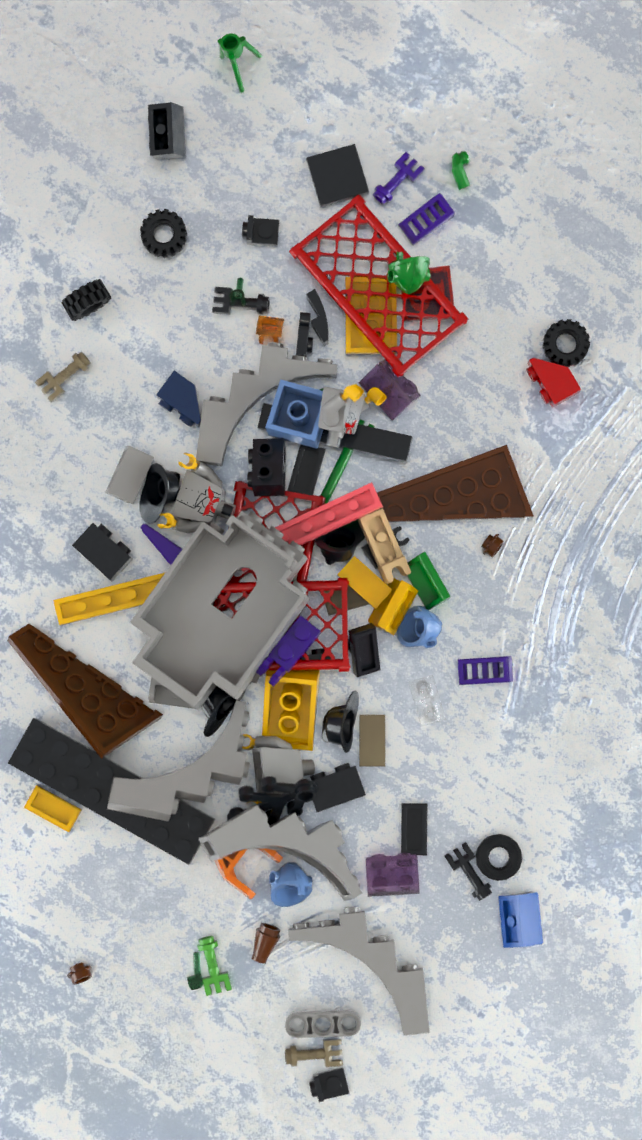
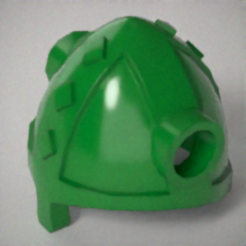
M397 252L396 260L388 264L387 278L390 283H395L400 290L409 295L418 290L423 282L429 281L430 258L417 256L403 259V252Z

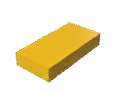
M355 556L337 574L339 578H348V586L375 610L393 591Z
M38 785L35 786L24 806L25 809L67 832L71 831L82 811L77 806Z

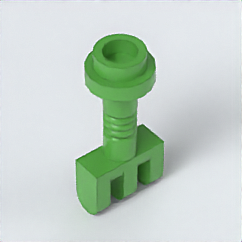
M213 936L200 938L197 948L198 951H204L210 975L202 978L206 996L212 995L211 984L215 985L216 993H221L220 982L223 981L225 982V989L227 991L232 990L228 971L220 973L214 952V948L218 947L217 940H214Z

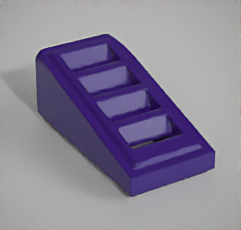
M439 193L400 222L398 226L411 244L414 245L453 218L455 212L442 194ZM436 204H438L442 211L445 213L444 215L441 216L438 213V211L434 207ZM429 210L436 221L432 222L425 212ZM419 216L427 224L428 227L426 229L417 220ZM412 222L420 233L415 235L408 224Z
M146 523L142 524L140 527L142 532L171 565L182 551V548Z
M512 656L458 659L459 685L513 682ZM491 662L493 665V678H489L488 663ZM499 662H503L504 677H500ZM478 663H482L483 678L480 679L478 677ZM467 664H472V679H468Z

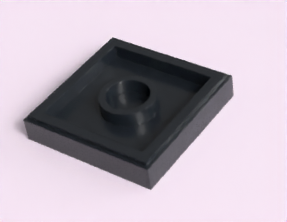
M355 144L306 158L320 208L352 199L359 194L361 196L369 194Z

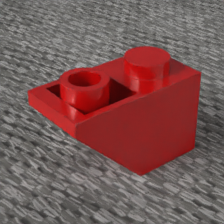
M532 358L528 361L529 368L526 371L533 382H538L542 389L539 391L541 398L545 404L550 403L552 408L581 391L569 367L537 358Z

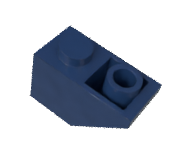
M174 370L156 394L160 400L158 404L170 413L172 410H175L181 415L179 419L189 427H192L193 424L200 427L201 415L196 387L192 382Z

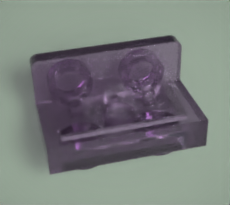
M385 359L379 362L358 383L366 392L376 387L387 396L386 400L379 406L391 420H394L421 395L416 385L412 381L407 380L404 375L398 378L392 371L393 367Z
M400 853L397 856L376 854L366 858L368 897L420 894L417 855L410 853Z

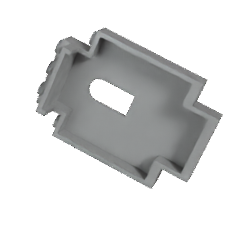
M241 511L237 518L231 515L226 522L230 528L224 536L222 535L224 530L215 523L211 522L208 525L202 522L130 621L132 625L150 637L132 663L197 710L201 708L216 685L238 700L257 674V669L269 657L270 652L285 635L310 600L309 596L305 594L308 589L297 581L291 584V581L308 559L303 554L305 549L294 541L290 544L282 539L284 534L273 526L267 529L261 524L263 519L252 511L249 515ZM242 568H249L257 576L256 586L231 619L212 604L235 572Z

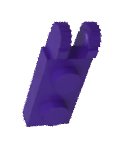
M300 615L270 652L269 657L260 665L256 673L262 676L275 662L280 668L271 676L269 683L272 686L276 685L286 672L289 673L318 638L321 631Z

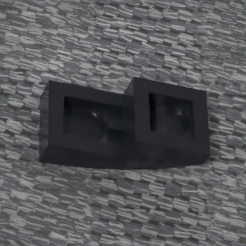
M313 289L306 294V299L317 315L315 319L311 320V326L323 346L328 345L329 337L326 313L319 295Z

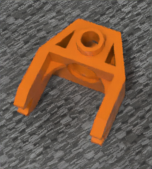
M247 849L233 852L221 859L215 860L222 878L250 900L253 899L256 894L239 881L234 873L235 865ZM259 849L277 863H280L283 859L275 850Z

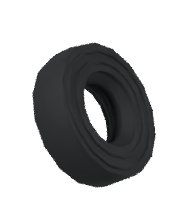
M502 834L491 835L478 846L476 863L481 873L489 879L496 881L507 880L520 869L522 852L517 842L511 837ZM497 847L504 848L509 854L508 863L500 868L494 867L489 861L490 852Z

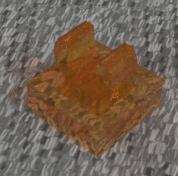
M259 316L256 326L259 343L263 344L265 336H271L273 342L278 343L279 337L282 336L284 319Z

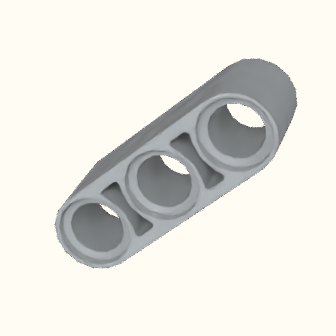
M349 1010L295 1012L288 1016L285 1023L286 1032L294 1038L353 1036L358 1033L361 1026L358 1014ZM350 1016L356 1020L357 1023L354 1029L346 1030L343 1028L341 1022L345 1017ZM321 1017L327 1018L331 1024L329 1029L325 1031H320L315 1025L317 1019ZM294 1018H300L305 1026L303 1030L295 1032L290 1028V1021Z

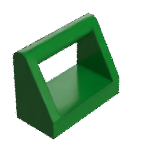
M426 552L407 562L411 570V574L407 575L412 586L418 590L417 594L427 610H431L450 599L449 592Z

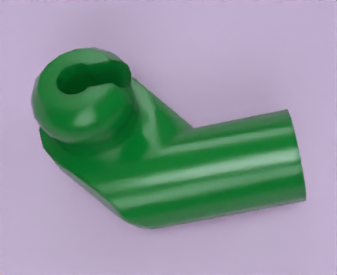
M466 151L456 152L452 156V174L459 190L470 186L463 167L464 164L470 162Z

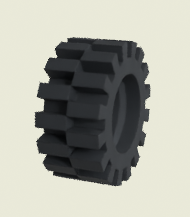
M160 209L155 210V213H149L148 218H144L142 221L143 225L140 228V236L143 245L149 253H153L156 257L163 256V258H168V255L174 256L177 251L180 252L183 249L182 246L186 243L187 231L183 219L176 212H169V209H164V211H160ZM161 224L169 225L174 231L172 239L166 243H161L154 238V231Z
M98 279L88 282L85 286L82 285L78 290H74L61 303L71 320L76 321L102 308L104 304L111 300V296L102 280Z
M562 319L557 323H553L547 330L543 339V349L545 350V356L550 359L551 363L554 362L570 367L577 365L585 358L590 347L589 333H586V328L584 326L581 327L579 322H572V319L563 321ZM569 334L574 337L576 348L572 352L564 353L558 349L556 341L560 335Z

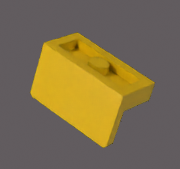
M395 578L393 582L388 583V586L393 591L376 610H373L368 619L369 623H373L374 626L393 636L418 593V590L409 583Z

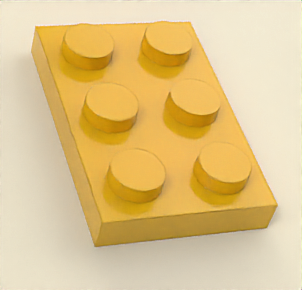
M345 277V290H347L351 285L350 277ZM354 277L353 289L367 291L369 279L366 277ZM373 278L371 280V291L386 292L387 281L385 279ZM389 282V292L392 294H397L396 285ZM354 294L350 304L356 310L364 309L367 307V296ZM371 296L369 300L370 309L383 310L385 308V298L382 296ZM390 297L388 299L387 309L389 311H397V298ZM345 313L346 354H380ZM370 313L366 322L372 329L380 328L384 324V316L382 314ZM387 315V328L397 329V315ZM385 333L383 341L389 348L397 347V333Z

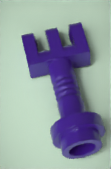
M405 152L395 162L394 166L399 170L384 187L378 185L374 189L373 196L380 204L384 205L393 199L391 193L406 177L411 182H414L425 170L422 165L415 172L412 170L418 163L415 159H412L407 165L404 163L410 157L409 153Z

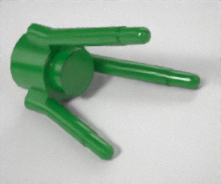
M229 33L223 36L222 39H218L219 55L221 59H224L225 56L229 58L239 91L243 93V82L236 59L243 53V47L247 48L258 58L261 57V53L249 44L244 36L239 38L236 34Z

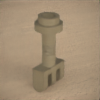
M83 352L72 355L74 361L55 377L47 371L36 380L35 383L38 387L46 381L48 382L41 390L44 395L52 389L55 391L47 398L50 402L55 401L65 392L61 384L80 368L84 372L88 369V365L91 362Z
M342 1039L323 1040L322 1049L296 1050V1046L292 1045L290 1048L285 1049V1062L293 1067L297 1066V1061L324 1059L325 1067L343 1066V1060H332V1056L342 1055V1049L332 1050L333 1045H342Z

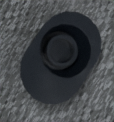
M158 463L150 466L139 501L141 517L149 524L155 523L160 518V514L166 505L176 501L180 490V474L165 470Z
M357 519L316 538L315 543L321 549L326 563L331 565L335 562L349 560L354 555L356 546L365 539V535Z
M216 685L202 705V710L208 718L204 728L205 737L213 735L233 709L236 700L240 701L245 690L237 700Z
M353 691L350 694L346 705L331 708L323 719V741L341 745L345 753L350 751L353 741V728L359 705L357 691Z

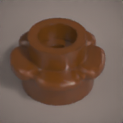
M490 534L481 546L484 548V555L488 554L493 558L500 550L504 541L499 538V534H496L494 537Z
M78 963L70 967L71 972L68 973L67 977L71 979L73 985L83 983L92 978L90 972L92 968L91 966H85L84 963Z

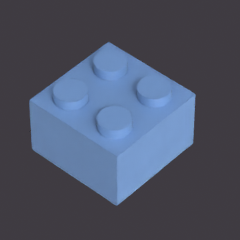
M280 379L265 427L268 435L318 449L323 429L318 426L323 391Z

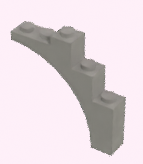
M268 342V346L262 345L258 375H254V371L239 369V373L233 372L229 403L225 402V398L211 396L210 400H203L196 461L206 465L222 466L227 445L235 428L244 415L260 399L278 389L280 379L293 383L313 378H336L337 365L333 364V360L319 358L317 362L307 361V357L293 355L292 359H288V348H283V344Z
M236 700L230 720L221 737L208 752L194 763L174 773L156 778L126 779L114 777L107 809L169 822L171 814L176 815L179 799L174 797L204 803L207 795L212 796L215 782L213 780L239 785L242 777L247 778L250 766L249 762H245L247 753L238 752L242 750L244 736L240 735L241 727H246L249 712L245 711L246 702Z
M256 805L244 810L198 839L211 862L245 849L281 851L298 857L319 870L333 884L344 901L354 899L362 894L358 879L355 875L351 874L347 867L345 856L337 849V847L345 842L342 838L341 829L338 825L334 824L333 820L322 823L306 833L303 820L296 813H292L269 826L266 813Z
M359 907L344 908V913H339L340 924H335V920L319 921V926L309 927V922L293 924V929L288 930L289 941H313L328 944L350 953L365 963L381 979L391 994L400 1015L403 1035L430 1033L423 968H418L417 964L402 965V970L397 971L394 939L389 940L388 935L373 937V942H368L365 911H360Z

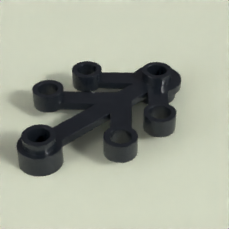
M267 776L261 779V788L265 793L254 792L251 786H243L238 790L241 802H261L256 805L263 811H266L267 823L270 826L280 819L285 805L287 806L288 815L296 813L297 816H300L303 813L302 807L304 803L316 798L318 786L309 779H301L295 784L277 783L275 777ZM276 791V792H285V793H283V794H274V793H272V792ZM241 807L230 809L227 821L246 809Z

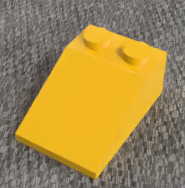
M290 670L274 686L269 681L276 671H267L265 675L262 736H277L290 743L293 749L313 751L320 670Z

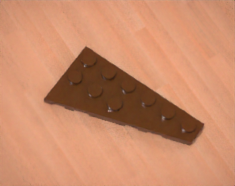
M507 445L377 492L388 522L534 517Z

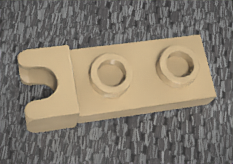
M383 508L359 518L358 522L385 584L393 582V568H397L402 576L411 574L410 567L401 552Z

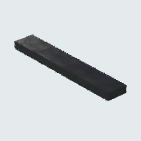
M263 403L258 429L267 431L265 427L272 408L271 404ZM358 424L355 434L344 433L341 448L407 462L413 437ZM323 429L319 443L326 444L329 430Z

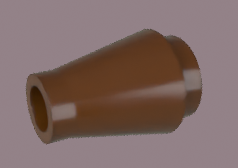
M261 923L260 927L256 928L252 955L254 961L266 964L268 957L281 938L278 927Z

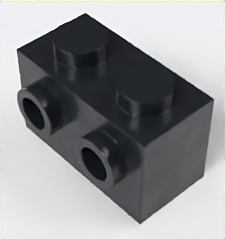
M172 102L148 105L150 156L162 160L186 157L183 106Z
M284 438L253 439V449H248V462L252 464V472L247 474L248 487H252L254 497L285 496L286 447Z
M92 523L72 546L110 581H113L133 560L128 555L131 550L121 541L116 544L109 537L112 533L102 523L98 527Z
M349 763L335 767L336 773L326 776L324 771L310 776L311 781H314L318 786L316 798L313 800L316 812L366 795L356 766L350 767Z

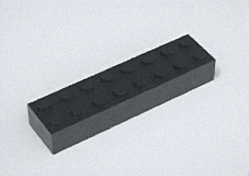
M37 718L32 719L8 761V764L188 865L191 864L201 846L198 839L209 832L215 821V818L177 797H174L179 799L176 815L171 814L169 822L107 809L114 777L126 779L144 778L106 757L101 759L96 751Z

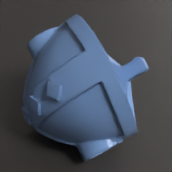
M413 606L408 609L399 625L397 638L406 647H434L437 644L436 638L442 630V622L438 616L427 610L424 606Z
M285 863L278 871H272L269 875L271 901L277 906L290 907L305 900L312 892V877L307 876L297 863Z

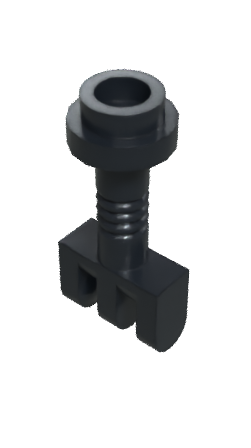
M215 287L214 293L224 294V297H214L213 303L223 304V307H213L212 313L230 315L231 306L256 308L257 314L269 311L270 298L265 297V294H258V298L233 297L232 288Z
M465 842L462 844V848L467 854L462 856L459 849L455 848L453 852L458 858L456 861H453L449 853L444 857L453 871L461 867L476 890L472 893L473 897H477L481 901L492 894L490 890L491 885L489 883L484 885L478 874H476L469 862L476 857Z

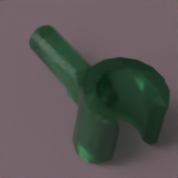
M243 278L237 279L236 289L229 295L232 306H234L236 299H241L242 306L246 305L245 295L242 291Z
M200 952L193 953V970L195 975L187 977L191 990H196L203 986Z

